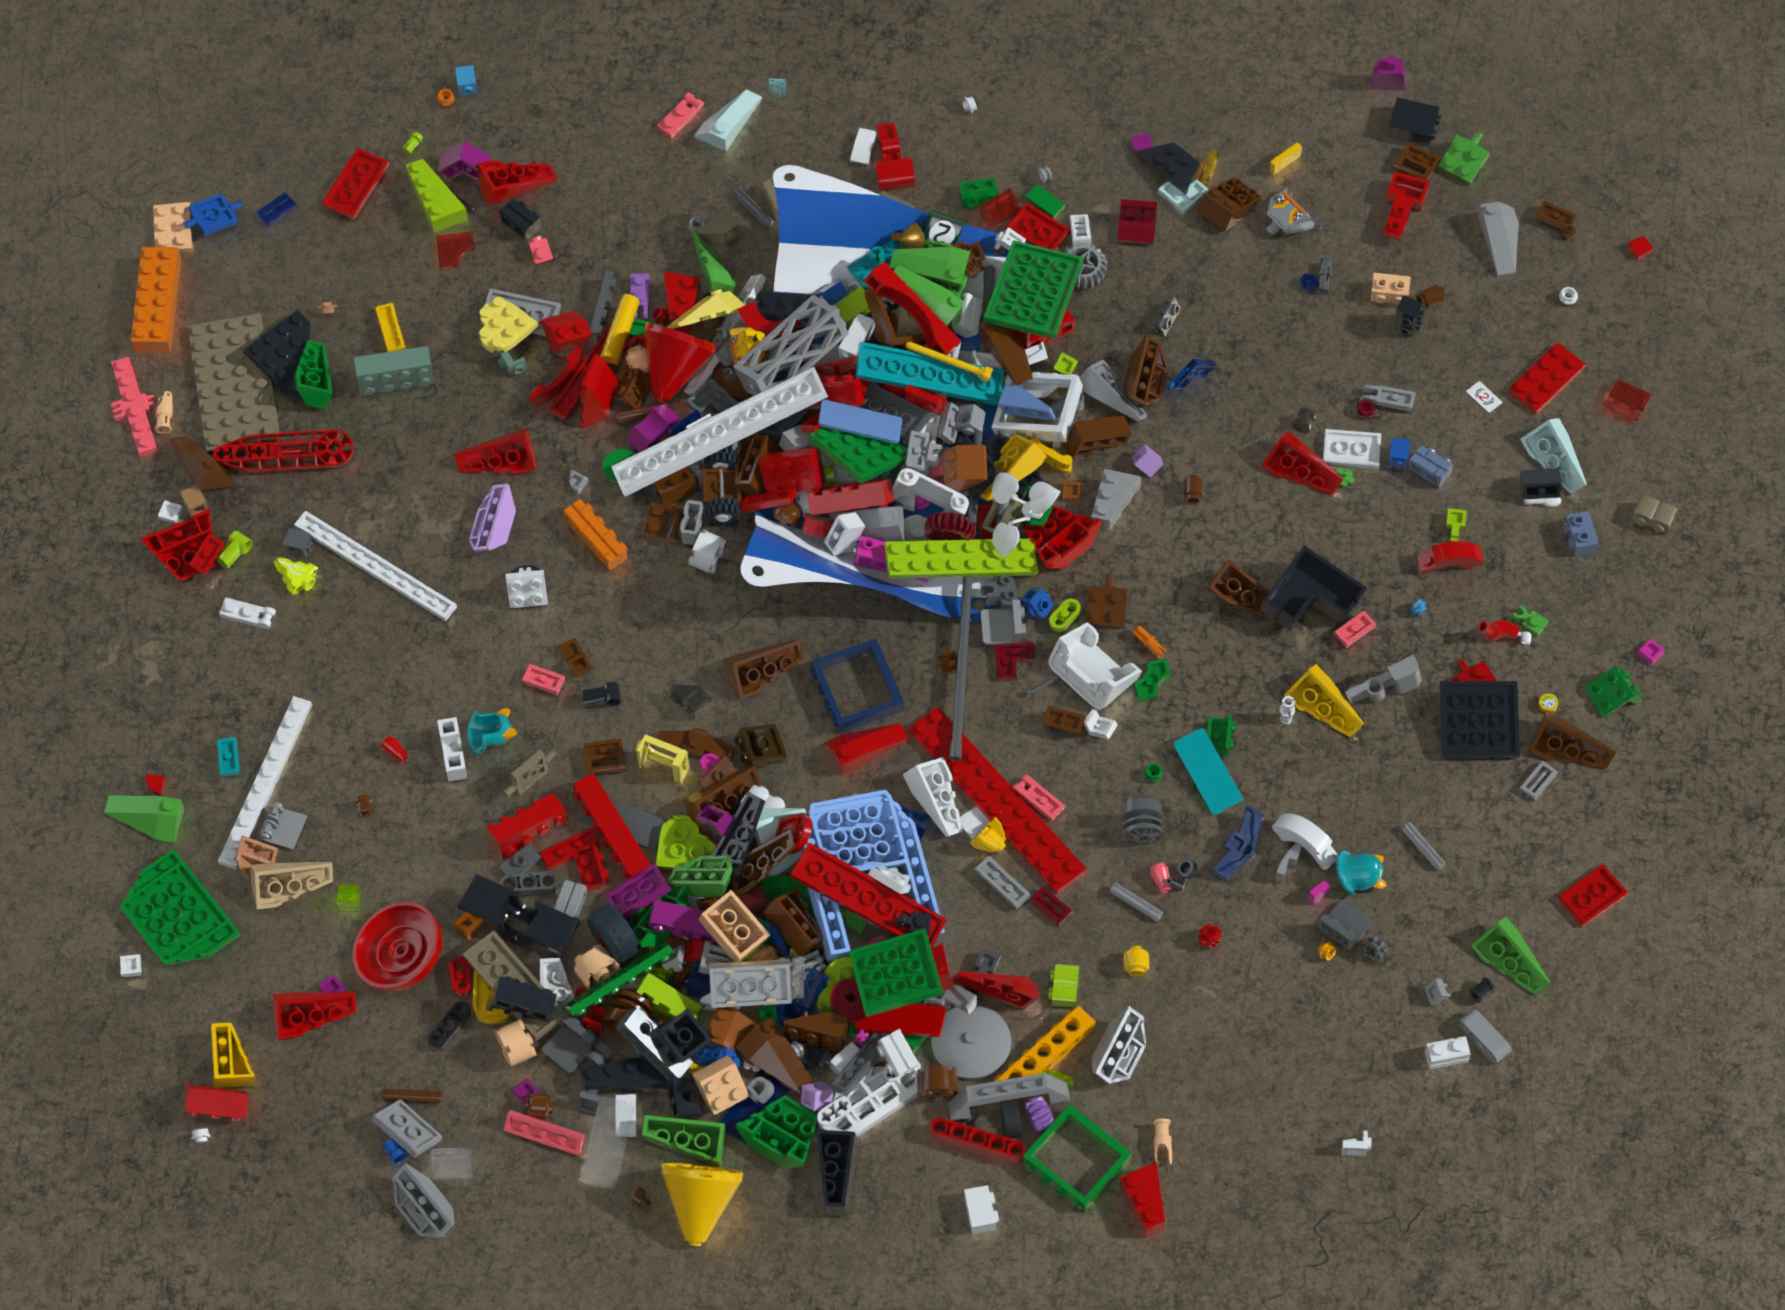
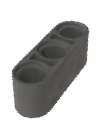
M548 871L509 874L501 878L500 885L507 882L512 883L514 886L512 890L518 892L519 896L549 894L555 890L557 878L554 873ZM549 879L553 884L545 886L542 881ZM530 881L533 883V886L527 888L523 885V882Z

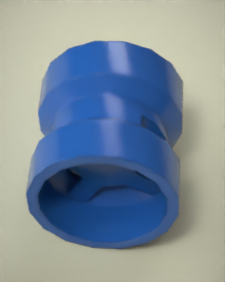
M392 1138L387 1140L382 1146L384 1152L390 1155L389 1160L393 1165H397L409 1157V1153Z

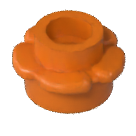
M449 89L439 91L437 97L439 104L449 106L454 102L455 97Z

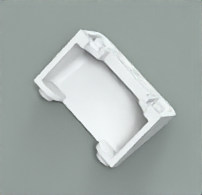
M902 469L892 485L894 501L892 502L894 503L900 497L907 499L910 492L944 508V513L950 512L964 516L969 506V501L963 494L913 469Z
M1087 622L1058 639L1049 657V666L1093 708L1101 710L1139 678L1142 671L1133 663H1127L1121 668L1096 645L1099 639L1098 632Z

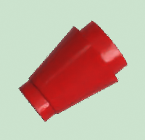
M390 735L380 745L382 752L400 763H403L409 756L398 740Z

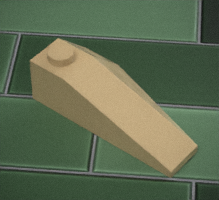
M332 862L250 865L251 885L256 909L278 907L283 902L292 898L296 899L303 893L316 890L333 882Z

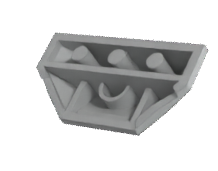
M1127 1006L1108 1025L1091 1058L1093 1073L1107 1084L1130 1079L1146 1047L1144 1017L1130 1006Z
M404 1164L392 1177L397 1209L419 1236L442 1238L454 1224L453 1207L430 1178L410 1165Z

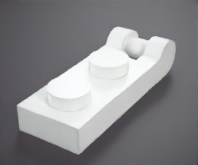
M225 598L219 615L222 618L269 629L271 625L270 620L274 617L276 611L271 607H261Z

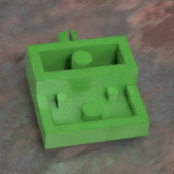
M1476 131L1472 140L1456 135L1439 167L1471 184L1478 171L1482 169L1490 156L1489 151L1478 144L1483 134Z

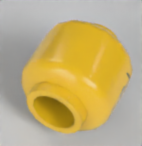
M1141 946L1130 947L1124 953V970L1133 977L1143 976L1149 970V953L1142 949Z

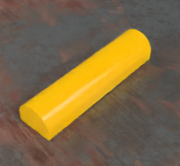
M631 294L622 295L600 355L607 363L618 365L638 310L639 299Z

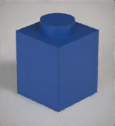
M838 279L819 290L821 294L819 298H824L830 305L836 304L849 295L843 283Z
M1392 438L1388 467L1407 469L1411 440Z

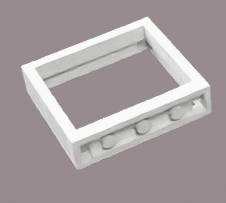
M1032 373L1033 379L1027 382L1061 384L1059 388H1069L1058 425L1005 422L1007 415L1003 414L998 405L992 425L995 435L1001 434L1004 438L1010 439L1012 434L1016 433L1029 440L1036 437L1040 441L1067 442L1083 385L1079 376L1074 374ZM1007 375L1005 385H1015V383Z

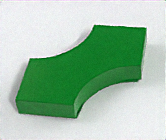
M1166 658L1148 662L1146 675L1134 683L1139 703L1157 699L1159 685L1164 680L1171 678Z

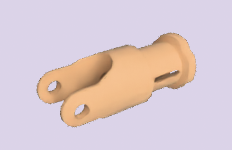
M165 391L163 397L158 398V405L156 406L155 416L157 418V425H155V431L159 434H169L172 430L170 419H172L173 403L172 394L169 391Z
M1165 1118L1153 1121L1155 1126V1137H1153L1154 1159L1157 1165L1158 1153L1161 1149H1168L1169 1163L1172 1164L1171 1136H1169L1171 1121Z

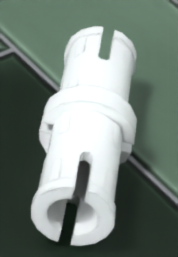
M1291 696L1284 697L1280 706V720L1283 724H1290L1295 713V701H1293L1294 698Z

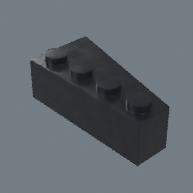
M816 1129L826 1210L828 1215L849 1216L859 1144L856 1132Z

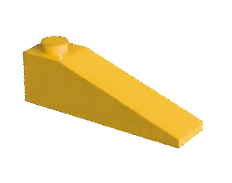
M1014 433L1000 451L1002 455L999 461H995L993 465L1000 473H1009L1017 481H1020L1041 466L1047 456L1035 442ZM993 483L979 496L986 501L993 498Z
M1317 664L1311 667L1284 694L1285 697L1291 696L1294 698V706L1303 712L1306 711L1317 720L1330 724L1332 728L1349 737H1352L1364 725L1363 721L1332 680Z

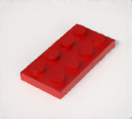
M357 148L322 201V207L355 220L389 167V161Z
M1557 342L1509 388L1508 392L1537 414L1585 368L1586 363Z

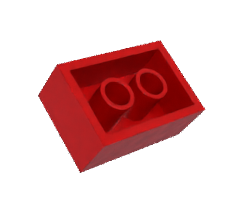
M817 447L767 453L758 461L767 493L795 488L797 493L819 490L827 482Z

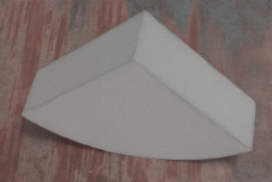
M572 470L569 481L572 490L577 495L580 494L587 484L588 477Z

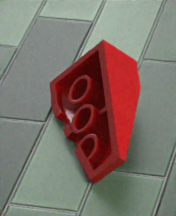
M1287 430L1262 463L1264 468L1278 477H1284L1296 483H1303L1329 494H1334L1344 480L1309 447Z
M897 723L839 735L824 743V747L841 773L845 775L910 740V737L902 725Z
M959 971L952 978V981L1022 1010H1025L1038 998L1037 983L1025 976Z
M287 992L272 994L273 1016L278 1039L300 1037L314 1028L316 1030L325 1023L336 1021L356 1012L355 992Z

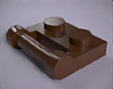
M1408 142L1394 164L1393 170L1429 181L1441 158ZM1403 163H1408L1424 171V175L1404 166Z
M651 502L643 534L644 539L676 543L678 537L676 534L680 517L684 513V507ZM672 514L673 519L670 531L665 534L668 516Z
M621 738L583 744L587 776L592 773L596 775L620 771V773L626 772ZM619 759L618 764L592 767V763Z

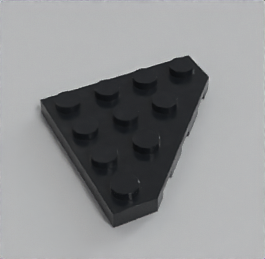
M296 310L246 347L243 353L291 401L296 403L302 398L296 388L295 373L306 342L310 340V322Z

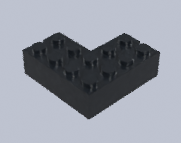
M1304 545L1265 597L1259 610L1272 619L1277 617L1276 622L1289 631L1293 629L1311 604L1343 625L1360 603L1368 588Z

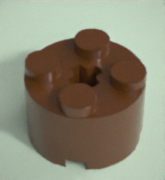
M945 1065L927 1066L923 1072L918 1069V1096L923 1098V1102H934L935 1098L951 1101L958 1094L957 1069L952 1067V1070H948Z

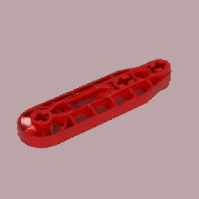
M334 429L252 434L217 446L213 451V458L221 466L249 473L329 469L342 467L350 462L353 457L354 446L348 434ZM314 435V439L299 440L298 436ZM340 435H343L342 441L338 440ZM295 436V441L280 442V437ZM277 437V442L261 443V438ZM258 438V443H242L249 439ZM334 446L338 447L336 448V452L332 451V449H334ZM343 446H351V450H344ZM298 447H308V449H301ZM313 447H316L317 453H313ZM262 450L263 453H261V456H258L257 454ZM240 451L246 452V455L243 458L237 457V454ZM222 453H225L223 459H221L219 456H222ZM318 460H320L324 465H318ZM300 461H315V465L300 466ZM296 462L297 466L281 467V463ZM278 463V468H262V464ZM259 464V469H248L243 466Z

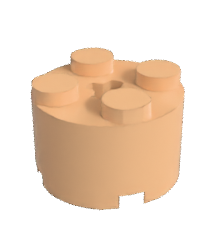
M601 944L595 945L590 951L578 955L575 959L574 971L587 989L592 988L621 969L617 961Z
M521 1019L494 1031L497 1042L501 1045V1051L511 1067L537 1055L532 1045L533 1040L530 1034L523 1031L525 1027Z

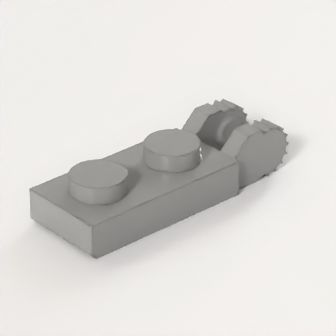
M1364 385L1363 391L1368 394L1362 395L1361 401L1369 400L1375 405L1412 412L1415 392L1381 385Z

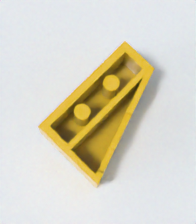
M211 1023L214 1088L254 1086L255 1075L249 1066L248 1059L242 1050L232 1023Z

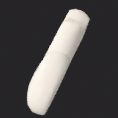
M1561 498L1524 499V503L1529 506L1531 504H1543L1545 507L1553 508L1561 503Z

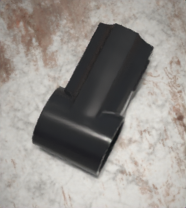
M607 682L599 688L582 690L585 708L604 704L608 707H614L622 703L620 687L617 682Z

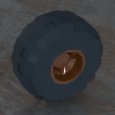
M603 905L589 915L587 923L593 937L598 944H601L609 951L617 963H624L637 954L639 949L637 938L623 915L613 905Z

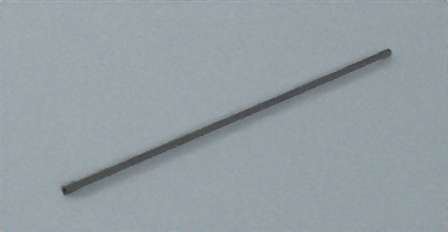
M993 266L984 267L983 313L981 322H983L984 314L993 293L995 268ZM980 341L979 352L988 353V349ZM975 402V405L984 410L985 403ZM983 429L982 432L973 434V443L975 445H982ZM969 494L967 517L973 521L976 529L978 498L974 500ZM963 577L952 741L950 743L949 759L952 761L961 760V737L973 577Z

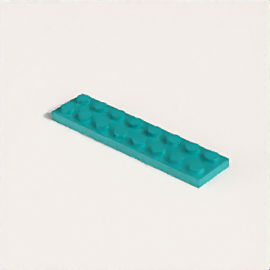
M860 342L858 345L855 378L859 377V379L904 388L910 385L925 392L998 406L1003 391L1004 370L993 368L987 383L974 373L920 353ZM968 363V364L974 365V366L979 367V368L985 367V366H982V365H977V364Z

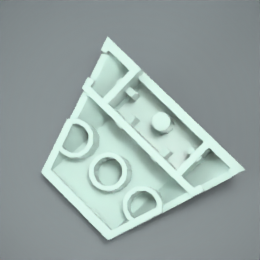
M763 808L754 833L758 846L775 838L779 819L800 813L807 815L805 808ZM802 850L798 853L787 855L767 874V878L778 876L799 860L803 854Z

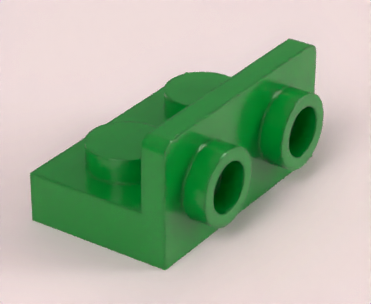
M994 177L958 183L963 209L999 203L998 188Z

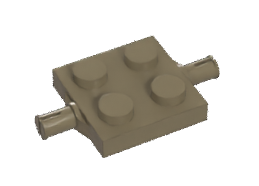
M539 749L536 753L530 754L522 765H518L513 769L511 773L512 783L503 793L507 797L514 792L520 796L548 772L547 766L557 756V753L551 749L545 755Z

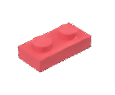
M1362 611L1334 632V636L1348 648L1376 627V623L1365 611Z
M529 664L522 678V683L557 696L565 681V676Z

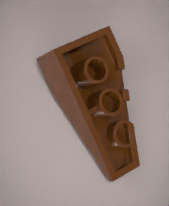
M187 436L170 438V443L200 490L234 487V482L227 471Z
M771 1018L755 1026L735 1048L748 1064L758 1066L764 1070V1074L780 1080V1084L799 1096H802L803 1085L815 1083L784 1033Z

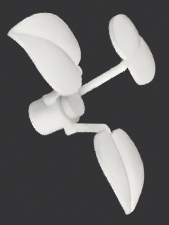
M1002 472L997 474L992 488L994 500L999 504H1006L1012 498L1023 504L1022 513L1025 516L1010 521L1008 525L1006 523H999L993 532V544L1000 556L1006 558L1019 541V531L1017 527L1012 525L1022 521H1030V518L1040 519L1043 513L1057 499L1060 494L1058 489H1055L1048 483L1037 482L1030 489V501L1025 502L1014 496L1019 489L1017 479L1009 473Z

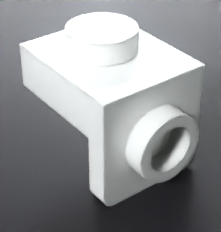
M1092 709L1085 718L1084 726L1089 735L1109 740L1117 727V723L1115 720L1100 717L1097 711Z

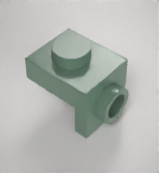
M499 351V364L502 369L506 368L510 377L515 374H521L527 369L524 357L513 361L508 351Z

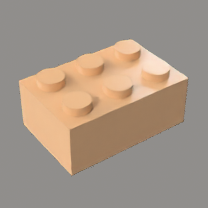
M732 890L704 911L698 919L734 962H741L767 941L770 936Z

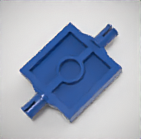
M222 193L189 205V212L193 218L184 221V226L187 229L196 225L206 237L237 225L238 219L234 214V210L242 208L243 204L241 200L230 204L225 200Z

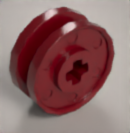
M848 978L838 982L833 987L830 995L832 1012L848 1017V1023L850 1024L864 1020L866 1015L856 979ZM849 999H854V1002L850 1003Z

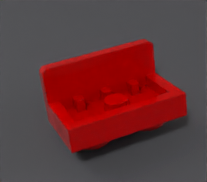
M907 385L904 390L905 398L909 403L937 415H940L945 407V403H947V398L922 391L910 385Z

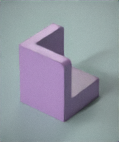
M1143 444L1132 456L1134 465L1149 477H1152L1163 465L1161 457L1146 444Z
M819 1081L802 1086L801 1105L816 1111L832 1103L833 1090H831L829 1085Z

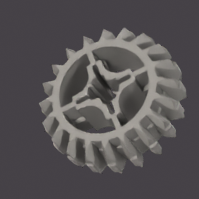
M1079 242L1077 247L1072 244L1071 249L1067 247L1064 253L1084 257V263L1076 282L1077 289L1083 287L1086 290L1087 286L1093 289L1094 283L1099 285L1100 280L1105 278L1107 261L1105 260V255L1101 254L1100 249L1095 250V245L1089 247L1088 243H1086L1085 246H1082Z

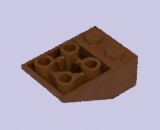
M1233 177L1206 192L1197 211L1226 231L1235 226L1262 199V196L1254 189L1245 185L1240 179Z
M830 1012L784 1020L783 1022L784 1035L789 1042L796 1040L807 1046L811 1045L825 1050L828 1048L831 1049V1054L840 1053L844 1049L849 1034L848 1017Z

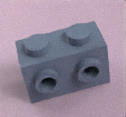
M1589 511L1567 515L1565 523H1563V530L1565 534H1568V546L1570 550H1573L1574 556L1597 553L1599 542Z

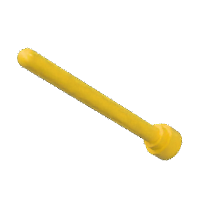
M906 343L907 349L974 373L984 382L988 383L993 368L987 366L979 368L918 344Z

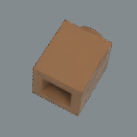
M197 484L189 486L180 492L183 503L191 517L209 509L207 501Z

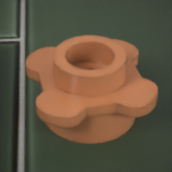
M322 302L321 306L315 308L319 309L320 314L334 313V307H337V305H332V302Z

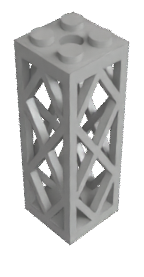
M815 295L806 300L733 366L745 391L755 396L815 365L849 334L845 327V321L839 315L840 310L835 305L828 304L824 298H818ZM810 317L805 329L791 333L796 320ZM784 330L781 338L773 340L777 335H779ZM825 336L821 348L807 352L812 340ZM775 348L770 360L757 364L761 352ZM809 360L804 366H802L799 369L802 362ZM791 366L786 380L772 383L778 371Z

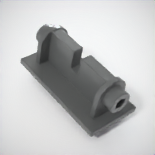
M1175 296L1172 299L1163 301L1158 311L1160 315H1156L1151 324V329L1154 332L1161 331L1164 337H1166L1172 327V323L1180 312V306Z

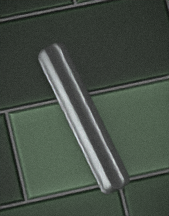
M741 188L733 191V196L762 225L770 228L774 224L773 219Z

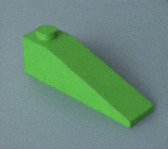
M696 231L692 232L693 242L710 293L721 289L722 293L730 291L734 294V288H737L734 277H730L729 271Z
M897 265L894 269V272L948 326L964 304V301L952 291L900 265Z
M109 795L104 814L135 828L140 833L143 832L155 841L175 844L185 809L182 800L176 798Z
M1507 917L1496 923L1470 945L1484 962L1492 964L1499 969V972L1504 975L1507 974L1516 983L1534 995H1537L1551 983L1523 937Z

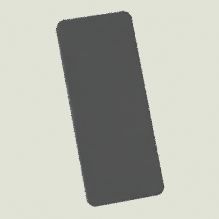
M611 800L638 845L656 850L659 845L662 825L668 820ZM582 811L578 819L579 824L593 829L591 825L592 820L589 816L586 817Z

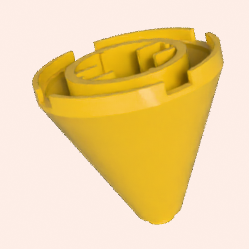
M662 1164V1175L683 1236L686 1241H689V1245L701 1246V1243L706 1242L743 1180L742 1171L708 1165Z

